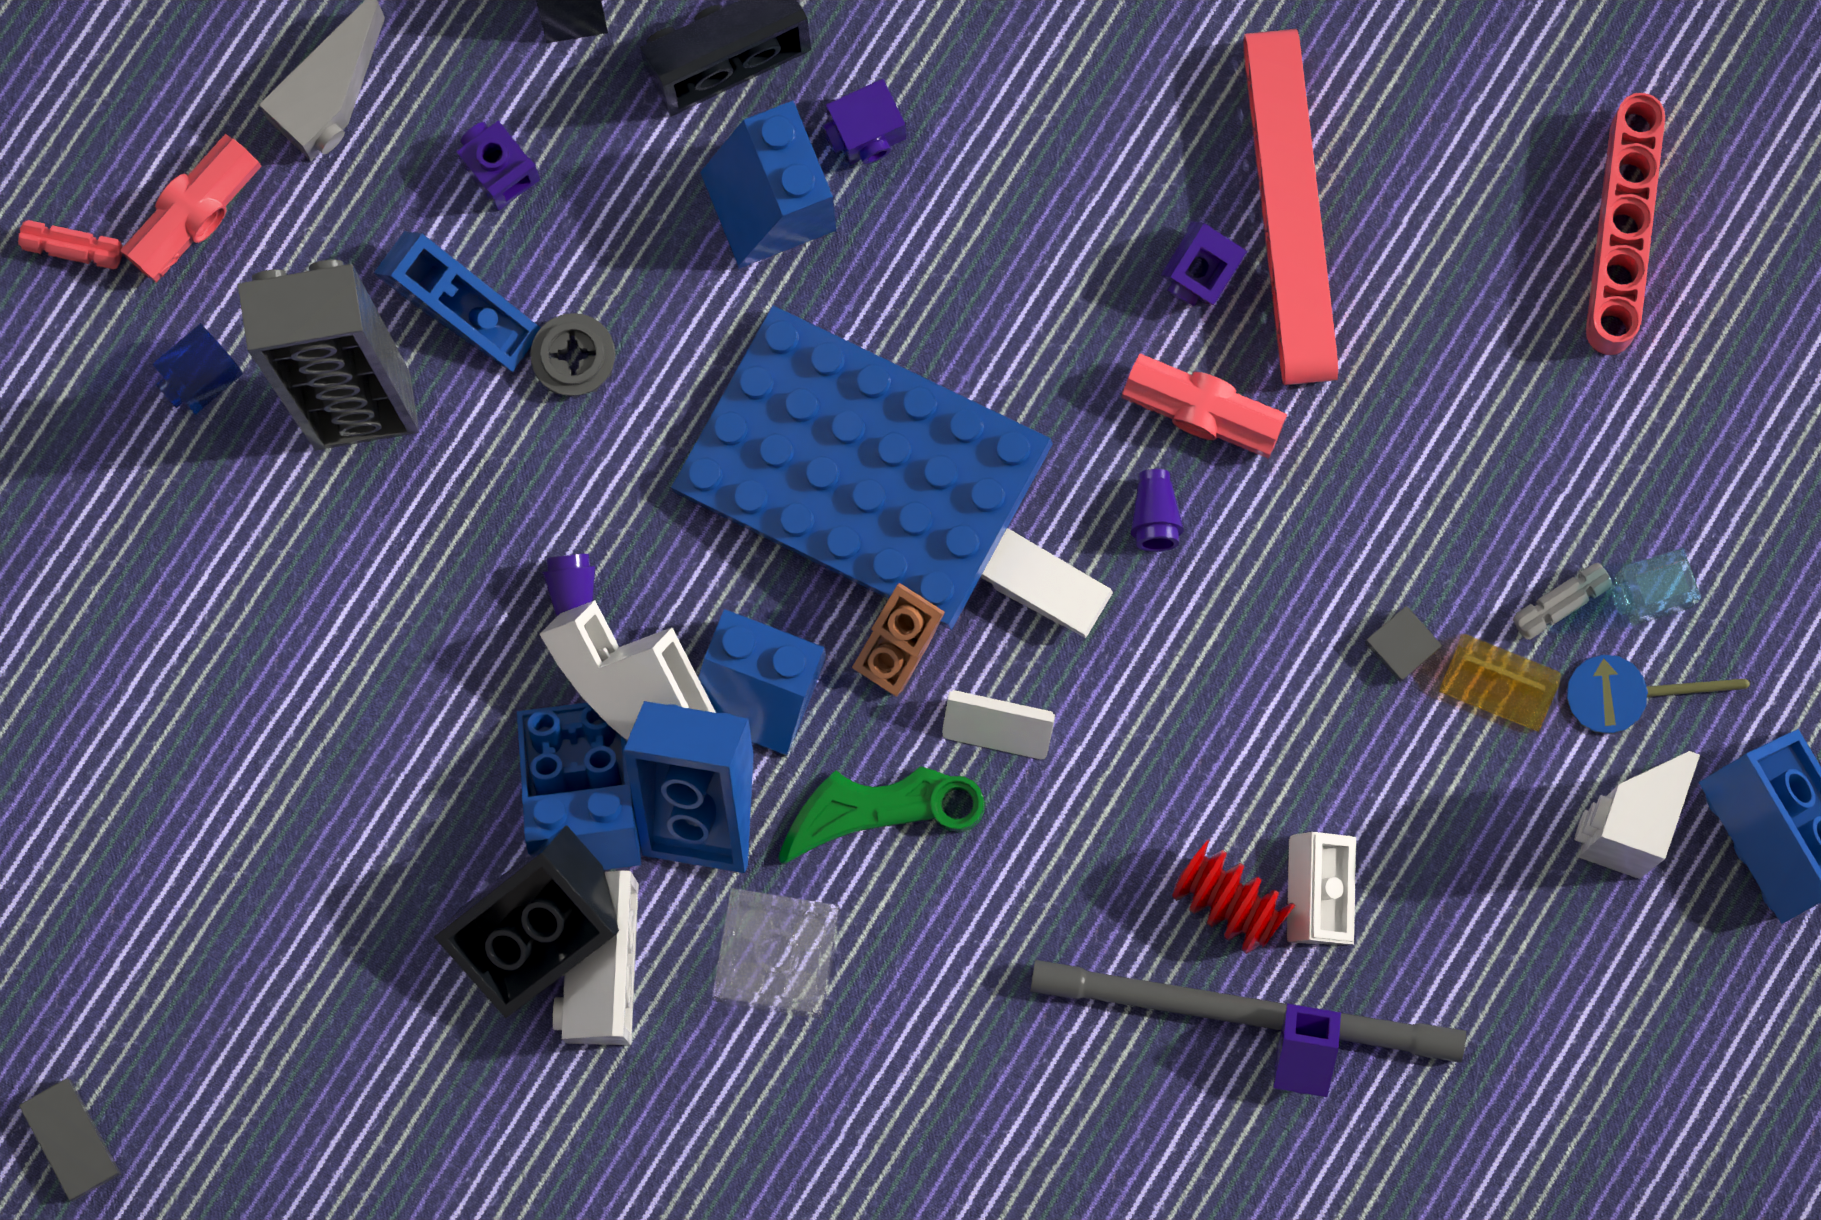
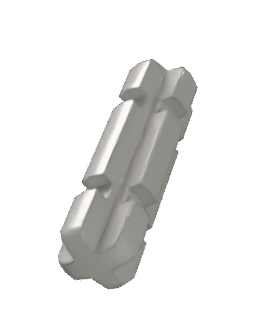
M1599 563L1592 564L1580 572L1578 579L1572 577L1536 601V606L1530 604L1517 612L1513 621L1520 634L1525 639H1532L1547 628L1546 624L1554 625L1587 604L1589 601L1588 597L1596 598L1609 590L1612 580L1603 566Z

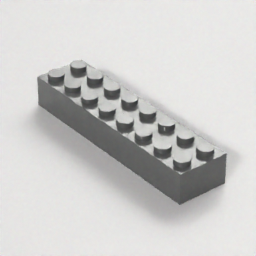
M335 259L323 260L311 264L309 271L287 275L284 270H265L252 275V281L237 283L247 350L315 451L420 433L410 371L353 264L344 265L343 261Z

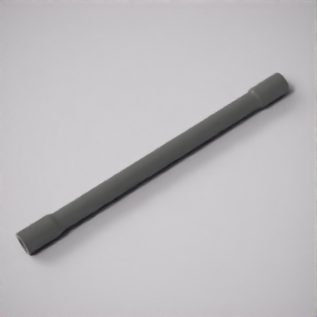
M1035 960L1030 992L1070 999L1087 998L1281 1030L1287 1005L1285 1003L1091 972L1082 967ZM1341 1013L1339 1040L1403 1050L1416 1056L1461 1063L1465 1050L1466 1030L1424 1023L1407 1024Z

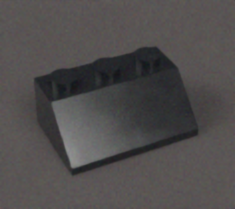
M739 0L724 8L722 5L708 7L694 17V22L675 30L674 27H667L655 32L647 39V44L640 47L643 63L670 117L811 51L808 18L797 0Z
M566 825L463 905L434 938L500 1013L507 1018L613 938L619 929L602 864Z

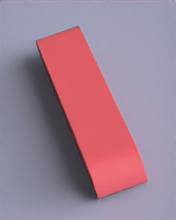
M1634 93L1624 99L1612 120L1609 132L1586 324V336L1591 347L1605 355H1616L1624 351L1638 333L1642 321L1665 125V111L1661 102L1654 96L1646 93ZM1630 114L1644 117L1649 124L1650 130L1646 132L1632 130L1627 125L1625 117ZM1625 164L1638 167L1644 176V180L1638 183L1625 180L1619 172V167ZM1623 214L1630 216L1635 220L1638 231L1628 234L1621 232L1613 223V217ZM1611 265L1625 267L1632 276V282L1623 285L1615 283L1608 276L1607 267ZM1605 316L1618 317L1623 321L1626 333L1621 336L1608 334L1601 325V318Z

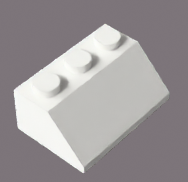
M1688 751L1619 784L1607 796L1600 795L1597 803L1593 802L1589 811L1585 810L1580 819L1574 838L1575 841L1583 843L1578 857L1638 879L1665 860L1700 755Z
M609 871L604 873L619 931L613 938L563 975L565 976L564 997L554 998L553 1030H562V1040L569 1044L631 1046L639 884L631 871Z

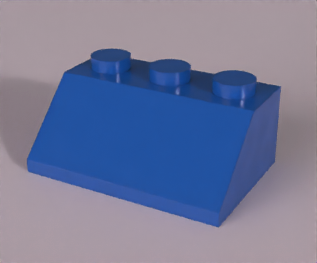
M1796 729L1746 753L1698 782L1706 794L1709 808L1720 818L1734 842L1737 856L1748 866L1758 883L1765 904L1776 914L1781 924L1821 903V766L1799 729Z

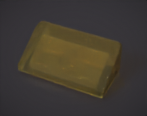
M1461 634L1439 692L1539 732L1559 687L1561 673L1467 634Z

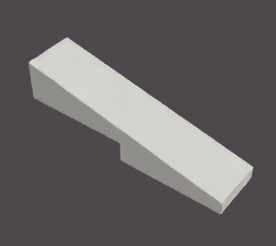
M1008 528L981 575L982 579L992 583L996 591L1084 638L1089 634L1113 594L1112 590Z

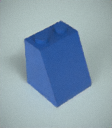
M794 101L744 119L700 172L739 269L837 231L833 195Z

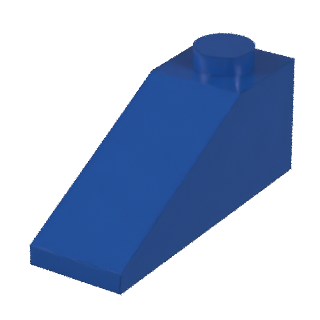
M404 231L374 271L376 276L414 306L508 371H514L532 346L533 340L541 328L423 233Z

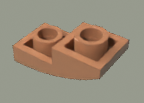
M899 583L871 629L873 632L852 668L897 697L903 691L921 660L945 612Z

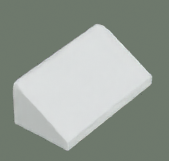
M953 690L949 692L942 734L944 738L1041 760L1045 759L1048 753L1055 714L1047 710Z
M1307 832L1290 836L1288 904L1294 903L1295 907L1287 916L1288 942L1354 945L1356 837L1318 832Z

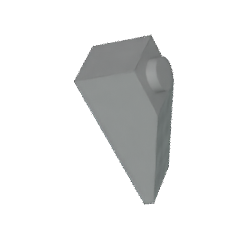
M365 0L259 104L267 120L310 161L320 152L327 154L332 151L344 137L345 132L343 129L349 124L385 19L377 0Z

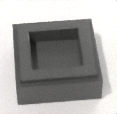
M1407 605L1365 641V644L1400 683L1442 647L1441 643Z

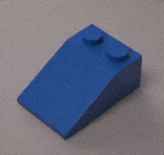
M644 701L624 748L642 856L745 873L748 867L754 756L749 719L728 713H714L683 708L674 704L665 705Z

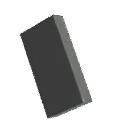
M66 1078L19 1105L70 1201L77 1200L121 1175L71 1079Z

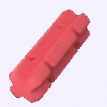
M27 220L23 222L18 238V245L25 251L41 254L45 250V252H48V256L86 264L93 260L94 263H97L96 266L109 269L118 268L121 262L122 253L120 250L123 248V245L118 239L100 236L99 239H96L91 233L54 225L48 229L44 223Z

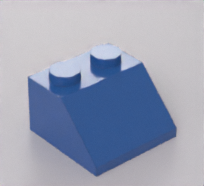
M724 609L704 657L698 679L716 713H728L748 718L753 744L788 756L826 661L825 647Z

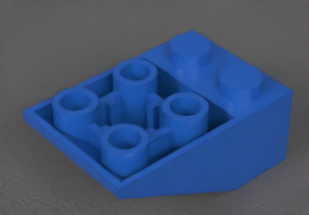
M587 702L517 711L524 832L528 855L567 825L602 864L604 870L640 866V841L624 754L627 740L609 726Z

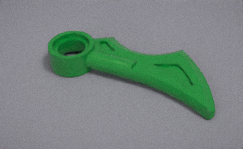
M921 766L905 779L880 787L864 786L855 783L835 770L815 790L800 810L783 843L779 854V861L782 864H787L822 844L851 833L935 819L942 828L950 832L962 833L973 829L981 821L984 814L985 801L980 788L973 780L964 776H948ZM953 790H963L973 799V808L964 818L953 819L943 812L942 801Z

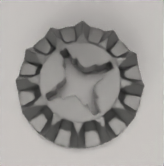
M578 313L563 314L549 320L537 332L531 346V364L538 380L554 394L577 398L589 392H597L605 380L612 375L616 356L614 343L608 330L596 319ZM571 336H575L580 352L596 355L580 360L579 369H576L575 376L572 375L567 361L551 358L559 357V354L568 353Z

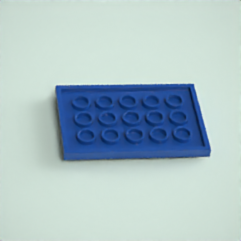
M773 305L671 488L675 494L888 599L896 586L901 583L943 610L945 613L940 620V625L952 630L1053 443L1049 437Z

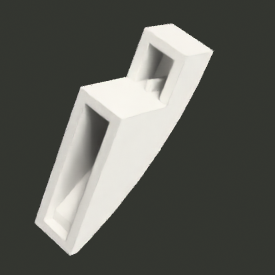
M594 600L560 613L540 633L557 665L581 697L609 726L626 740L630 736L644 701L665 705L674 704L683 708L716 713L672 627L619 647Z

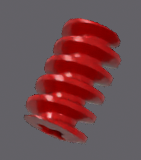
M1208 839L1178 877L1172 898L1178 901L1190 893L1194 894L1189 908L1193 914L1198 913L1207 906L1211 907L1207 920V925L1211 928L1225 919L1228 920L1224 934L1228 941L1241 933H1245L1246 936L1242 946V951L1245 954L1259 946L1264 947L1295 907V904L1290 903L1277 911L1275 906L1279 892L1274 889L1260 898L1257 894L1262 879L1256 876L1242 884L1240 880L1244 865L1241 863L1227 871L1223 870L1227 852L1221 850L1209 858L1206 857L1205 854L1210 840Z

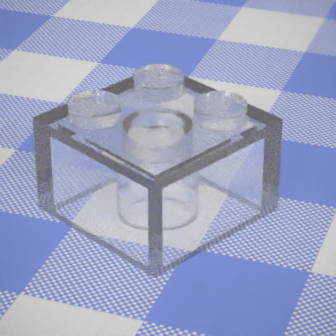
M731 888L712 995L714 1000L719 1003L823 1019L841 915L839 905Z

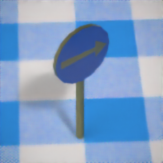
M1603 654L1587 659L1575 669L1568 682L1567 701L1572 715L1582 726L1595 733L1614 734L1627 730L1639 720L1646 707L1647 697L1747 689L1750 686V682L1747 679L1646 686L1643 675L1633 663L1620 656Z

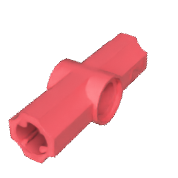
M225 134L189 175L181 174L166 186L157 199L156 211L120 250L121 253L142 273L157 283L193 242L200 243L216 230L225 217L226 205L262 167L259 161L235 139Z
M1139 354L1122 393L1123 399L1171 418L1174 425L1191 435L1206 440L1220 438L1268 459L1287 417L1286 413L1237 394L1236 389L1231 384L1220 378L1203 372H1193L1191 375L1143 354Z

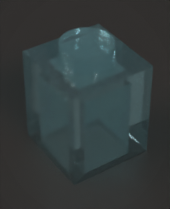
M1684 548L1623 566L1615 575L1616 584L1611 585L1615 606L1620 615L1628 614L1632 627L1691 609L1701 599Z

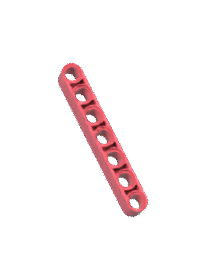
M1290 29L1244 34L1245 70L1282 381L1284 385L1338 380L1337 348L1298 30Z

